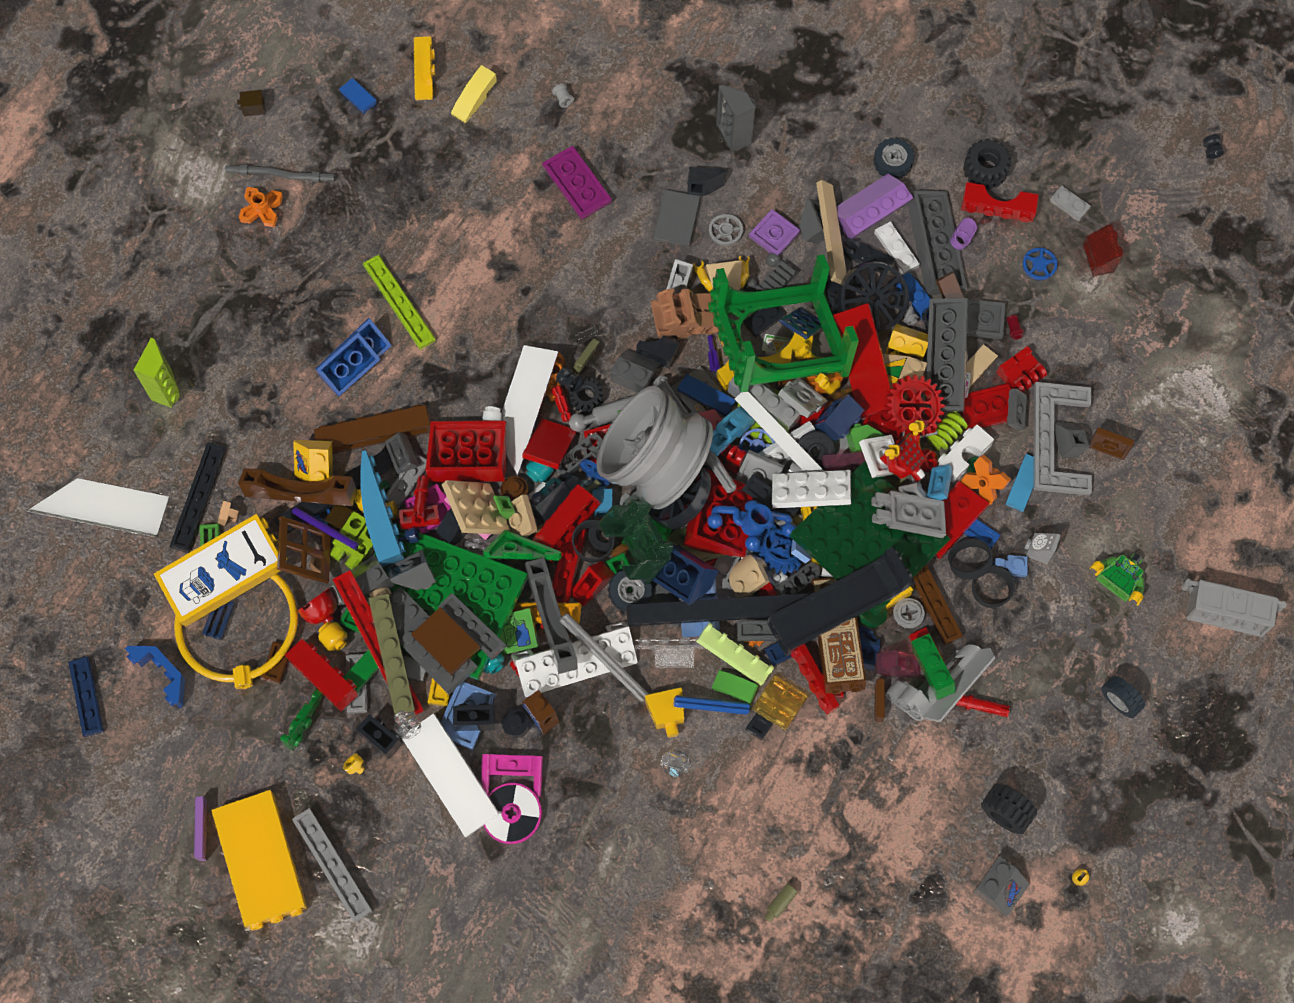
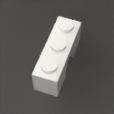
M978 425L973 429H967L963 434L964 438L960 442L957 440L951 446V451L948 454L944 453L938 460V467L948 464L952 467L951 482L953 484L967 471L969 466L962 458V454L972 453L980 457L991 447L994 441Z

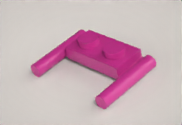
M482 754L481 786L489 795L490 775L534 776L533 792L537 797H541L543 756Z

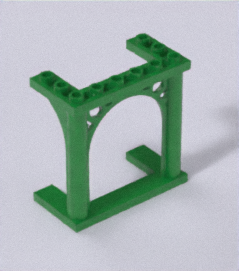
M824 254L817 255L810 284L758 292L738 291L728 285L729 281L724 268L716 269L715 277H713V289L710 291L711 302H708V309L713 314L714 326L718 328L719 340L724 345V355L728 356L729 369L734 373V383L739 387L740 393L748 392V388L751 385L817 376L820 373L840 372L841 377L849 376L859 340L853 326L845 327L843 338L840 336L824 295L830 269ZM812 302L833 357L785 364L771 363L755 356L751 342L742 341L740 328L746 317L757 310ZM734 314L739 320H731L727 315Z

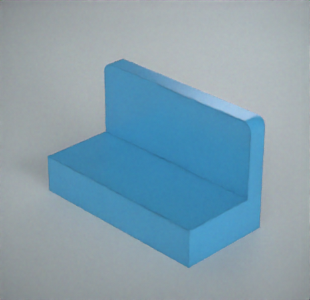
M949 464L932 468L927 498L940 501L947 499L953 470Z

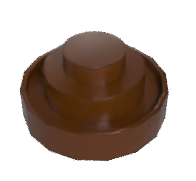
M511 476L506 478L505 482H502L500 492L501 496H508L513 501L521 495H528L529 488L523 478Z

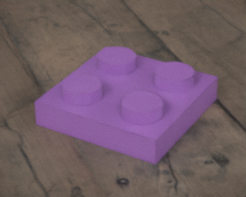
M772 209L749 233V238L769 253H774L778 256L800 234V229Z

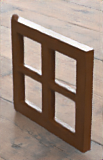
M280 516L277 570L327 584L330 574L331 536L312 525ZM288 526L302 530V545L287 540ZM308 532L322 536V551L307 546ZM287 549L301 552V567L286 563ZM307 555L322 559L321 573L306 569Z

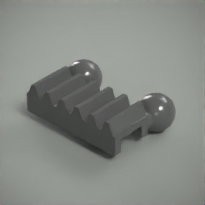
M769 253L766 257V262L769 266L775 267L774 271L772 270L770 275H767L759 286H757V281L753 277H748L743 288L748 292L785 288L797 275V271L782 261L780 255L777 256L774 253Z

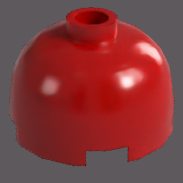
M328 588L297 612L310 624L317 625L322 622L325 624L334 619L332 614L337 610V599Z

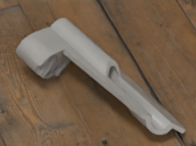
M966 645L960 650H956L944 662L949 670L958 658L963 657L950 673L955 683V693L942 699H936L927 680L918 689L909 685L906 681L896 680L885 692V696L917 721L927 719L941 722L993 662L995 655L991 648L981 649L976 645Z

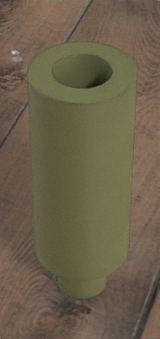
M786 883L766 908L768 912L764 918L768 922H771L774 917L778 919L798 892Z

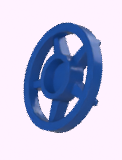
M1042 247L1034 248L1025 254L1022 265L1029 277L1035 280H1046L1054 275L1057 269V259L1047 249ZM1034 252H1040L1039 256L1036 258L1031 257L1029 255ZM1043 253L1049 255L1052 258V260H1047L1046 258H1044ZM1026 259L1033 262V268L1030 271L1026 266ZM1054 263V269L1049 274L1046 267L1048 264ZM1034 271H1043L1046 276H1037L1032 273Z
M751 429L741 438L740 450H743L744 439L750 443V450L755 453L761 452L775 443V441L769 436L772 444H765L762 440V435L765 433L769 436V434L764 429ZM752 432H760L759 437L754 440L746 436Z
M587 459L581 461L580 467L586 474V477H590L592 480L597 479L602 487L608 486L611 483L598 474L595 462Z

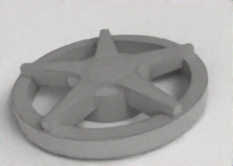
M730 214L716 216L709 225L711 239L722 246L734 245L743 234L741 221ZM727 218L726 222L720 225L714 224L719 219ZM729 219L734 220L739 227H733L729 223ZM712 227L719 230V234L716 237L712 233ZM740 231L737 238L733 240L731 236L733 232ZM724 237L728 238L729 241L724 242L720 241L719 239Z

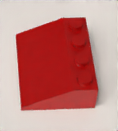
M431 421L425 469L429 482H445L446 480L505 482L506 421Z
M707 470L711 478L709 497L698 515L688 523L683 545L701 552L745 557L747 550L745 541L749 536L743 532L741 526L734 523L733 514L719 513L723 522L719 528L715 529L708 525L707 520L715 506H734L740 511L746 512L745 504L755 499L742 491L744 483L734 479L732 480L736 484V490L727 493L714 472Z

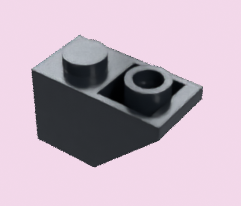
M689 166L687 195L706 196L723 187L725 169Z

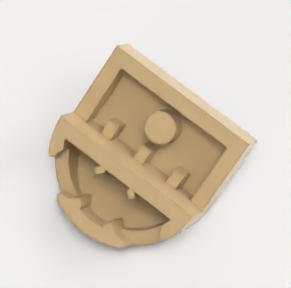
M747 555L732 568L729 582L736 598L749 597L770 582L764 569L767 564L762 558Z

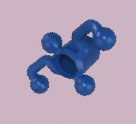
M750 500L745 504L746 512L740 511L734 506H715L707 520L708 525L715 529L719 528L723 522L719 513L733 514L734 523L741 526L743 532L749 536L745 541V546L750 551H755L760 547V539L757 536L761 535L765 529L772 528L774 519L785 521L782 533L786 537H790V533L796 528L790 515L770 511L768 507L759 504L755 500Z

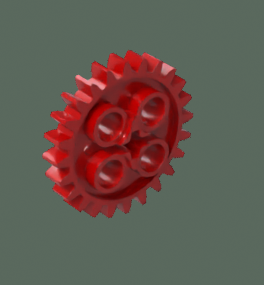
M917 374L912 375V377L908 375L904 376V379H898V383H893L892 387L894 389L887 390L890 396H886L884 399L889 401V403L885 404L884 407L889 408V411H886L885 415L891 416L887 420L888 422L894 421L892 428L899 427L898 433H902L904 430L905 435L913 432L909 429V425L919 420L924 422V430L919 432L920 436H924L925 432L927 434L932 432L931 428H937L936 423L942 422L938 416L945 414L940 411V408L945 407L944 404H940L944 397L938 396L941 390H935L937 384L930 385L931 379L924 381V376H919L918 378ZM903 392L908 394L907 401L903 398ZM922 392L926 395L925 401H923L921 398ZM912 403H913L914 405L929 404V405H930V408H927V407H919V408H916V407H899V404H905V405L912 404ZM904 411L908 413L907 420L903 417ZM922 411H924L926 414L925 420H923L921 417Z

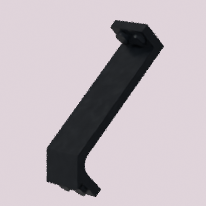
M891 547L885 550L883 555L875 562L770 615L766 623L786 657L805 643L896 597L915 584V581L912 578L911 572L902 561L899 552Z

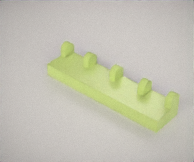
M709 622L702 630L696 642L760 686L763 685L768 675L773 671L774 666H768L759 660L760 657L758 655L754 656L743 649L744 646L741 643L739 645L727 637L725 632L723 634L720 633Z

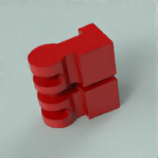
M1028 346L1001 364L996 372L1006 384H1010L1011 389L1016 388L1023 393L1025 389L1031 388L1032 384L1039 382V378L1043 379L1047 376L1046 369L1031 354L1032 351Z
M729 444L717 457L722 464L726 461L724 468L737 476L748 452L745 450L741 451L737 445L732 447Z

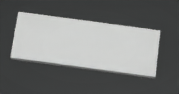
M434 713L401 736L465 837H468L500 814Z

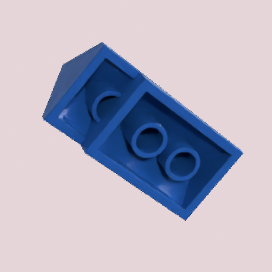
M368 318L315 370L337 396H340L381 360L379 357L392 345L372 320Z

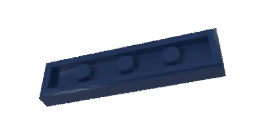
M89 657L69 661L82 735L85 738L104 733Z

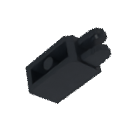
M568 472L559 479L554 477L547 481L539 492L532 495L529 501L531 509L538 519L546 522L554 514L558 506L567 498L570 491L579 484L578 477Z

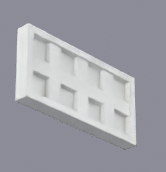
M850 470L773 474V508L851 504Z

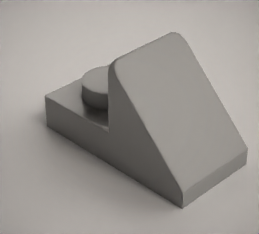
M675 259L667 289H674V293H680L682 289H687L688 282L692 278L693 264Z

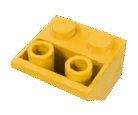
M896 324L885 354L908 356L923 361L928 347V334Z

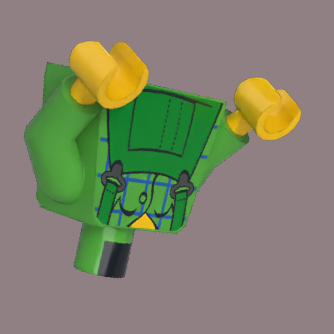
M1133 553L1129 559L1124 555L1118 558L1112 556L1095 561L1089 567V569L1096 570L1097 573L1095 575L1098 576L1096 578L1098 582L1123 601L1135 600L1137 602L1136 605L1139 606L1144 597V578L1142 577L1144 571L1139 567L1143 559L1140 555Z

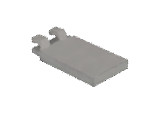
M890 491L888 494L877 492L875 497L871 499L872 506L885 507V510L877 509L876 514L872 515L873 523H886V526L892 529L943 538L946 535L944 501Z

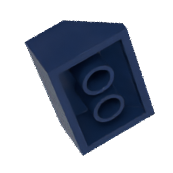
M664 543L649 579L686 603L692 604L712 588L719 570L679 545Z

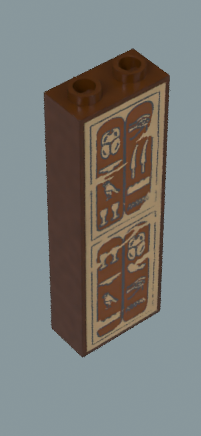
M834 577L812 579L811 593H815L837 580ZM857 617L818 637L825 693L839 694L845 691L860 692L865 690L866 676Z

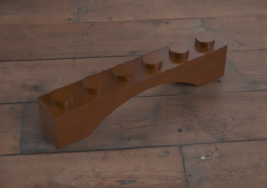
M251 468L243 469L238 482L245 497L353 506L358 491L352 477L333 475L321 481L301 482L281 478L262 469Z

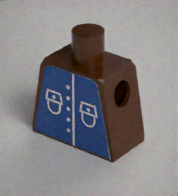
M537 690L522 701V707L542 734H545L559 724L555 710L540 690Z

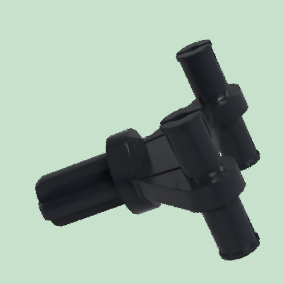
M828 276L825 289L828 292L829 308L832 315L839 313L838 290L840 284L831 281V277ZM853 276L848 285L863 290L860 282Z

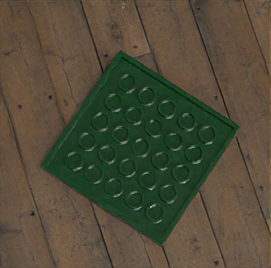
M866 461L851 474V504L818 506L789 535L837 581L875 562L883 555L885 550L891 547L899 552L902 561L911 572L912 578H914L950 541L947 535L943 538L892 529L886 526V523H873L872 515L876 514L877 509L885 510V507L872 506L871 499L875 497V494L877 492L888 494L890 491H899L882 476L872 478ZM892 599L869 611L877 616Z

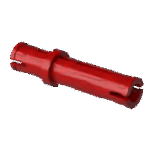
M422 475V479L420 476L417 478V487L414 489L415 501L412 522L417 525L424 523L426 500L429 497V478Z
M971 694L968 696L963 695L956 704L957 706L965 707L966 710L974 709L1005 718L1008 717V709H1010V705L975 698Z

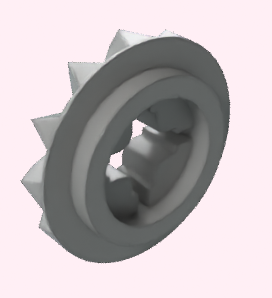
M905 598L895 605L893 614L898 625L905 629H914L922 623L925 611L917 600ZM906 607L909 609V612L914 613L911 616V621L908 616L903 615L906 613Z

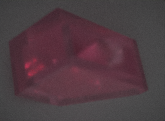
M898 650L876 654L877 674L888 677L920 676V665L914 655Z

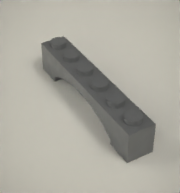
M540 558L525 562L528 581L557 672L562 674L577 670L576 653L565 626L560 622L561 614L545 559Z

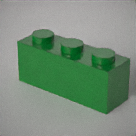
M930 634L912 640V651L936 699L939 700L954 694L955 683Z

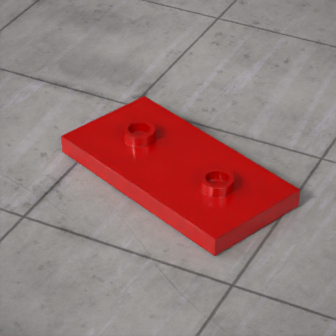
M960 481L948 492L947 499L942 500L944 501L946 535L950 538V541L935 555L938 559H941L989 506V502Z

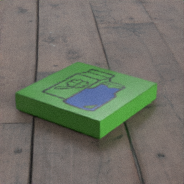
M532 608L511 613L499 637L506 645L501 651L502 655L540 647Z

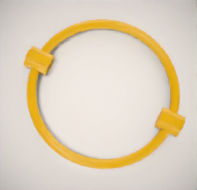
M275 574L270 578L282 589L289 604L290 624L288 633L278 652L268 662L252 671L249 665H241L233 668V674H221L199 664L185 645L182 624L175 615L174 632L178 649L185 661L195 671L212 680L234 682L236 689H248L253 686V678L269 671L285 656L296 634L298 610L290 587L280 575Z

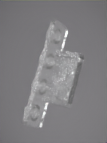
M642 637L639 640H635V649H655V668H694V649L706 648L697 643V640H690L688 637H680L678 640H670L668 637L651 640V638Z

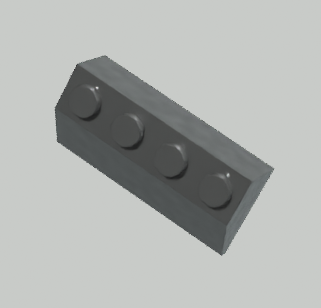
M721 85L718 92L716 125L731 152L751 145L756 104L753 98L750 99L746 92Z

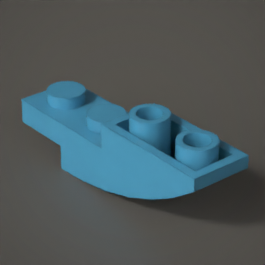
M742 406L728 414L717 424L716 429L713 431L710 451L718 456L737 437L740 438L756 422Z

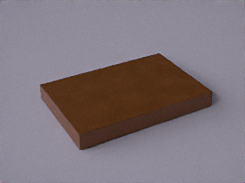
M441 607L411 634L451 676L480 649V646Z

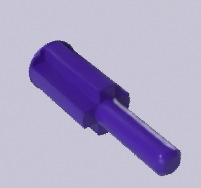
M709 335L707 338L710 350L708 352L710 371L717 372L720 369L718 351L715 350L713 336Z

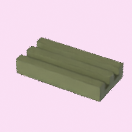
M592 339L576 361L572 370L574 374H580L595 353L599 341Z

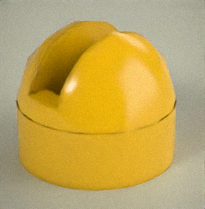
M1079 868L1073 872L1072 880L1076 885H1085L1089 881V873L1085 869ZM1083 872L1085 876L1082 878L1081 881H1079L1077 878Z

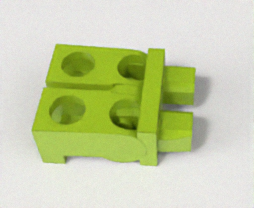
M353 511L340 533L359 543L358 548L354 550L334 539L332 542L334 547L330 553V556L339 562L345 554L349 556L345 565L351 570L369 559L374 551L365 518Z

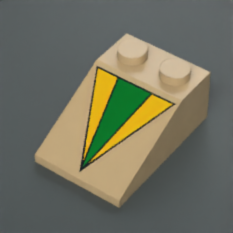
M883 354L892 389H894L892 384L898 383V379H904V376L909 375L912 377V375L917 374L919 378V376L924 375L927 366L926 362L908 356ZM903 392V398L907 401L908 394Z

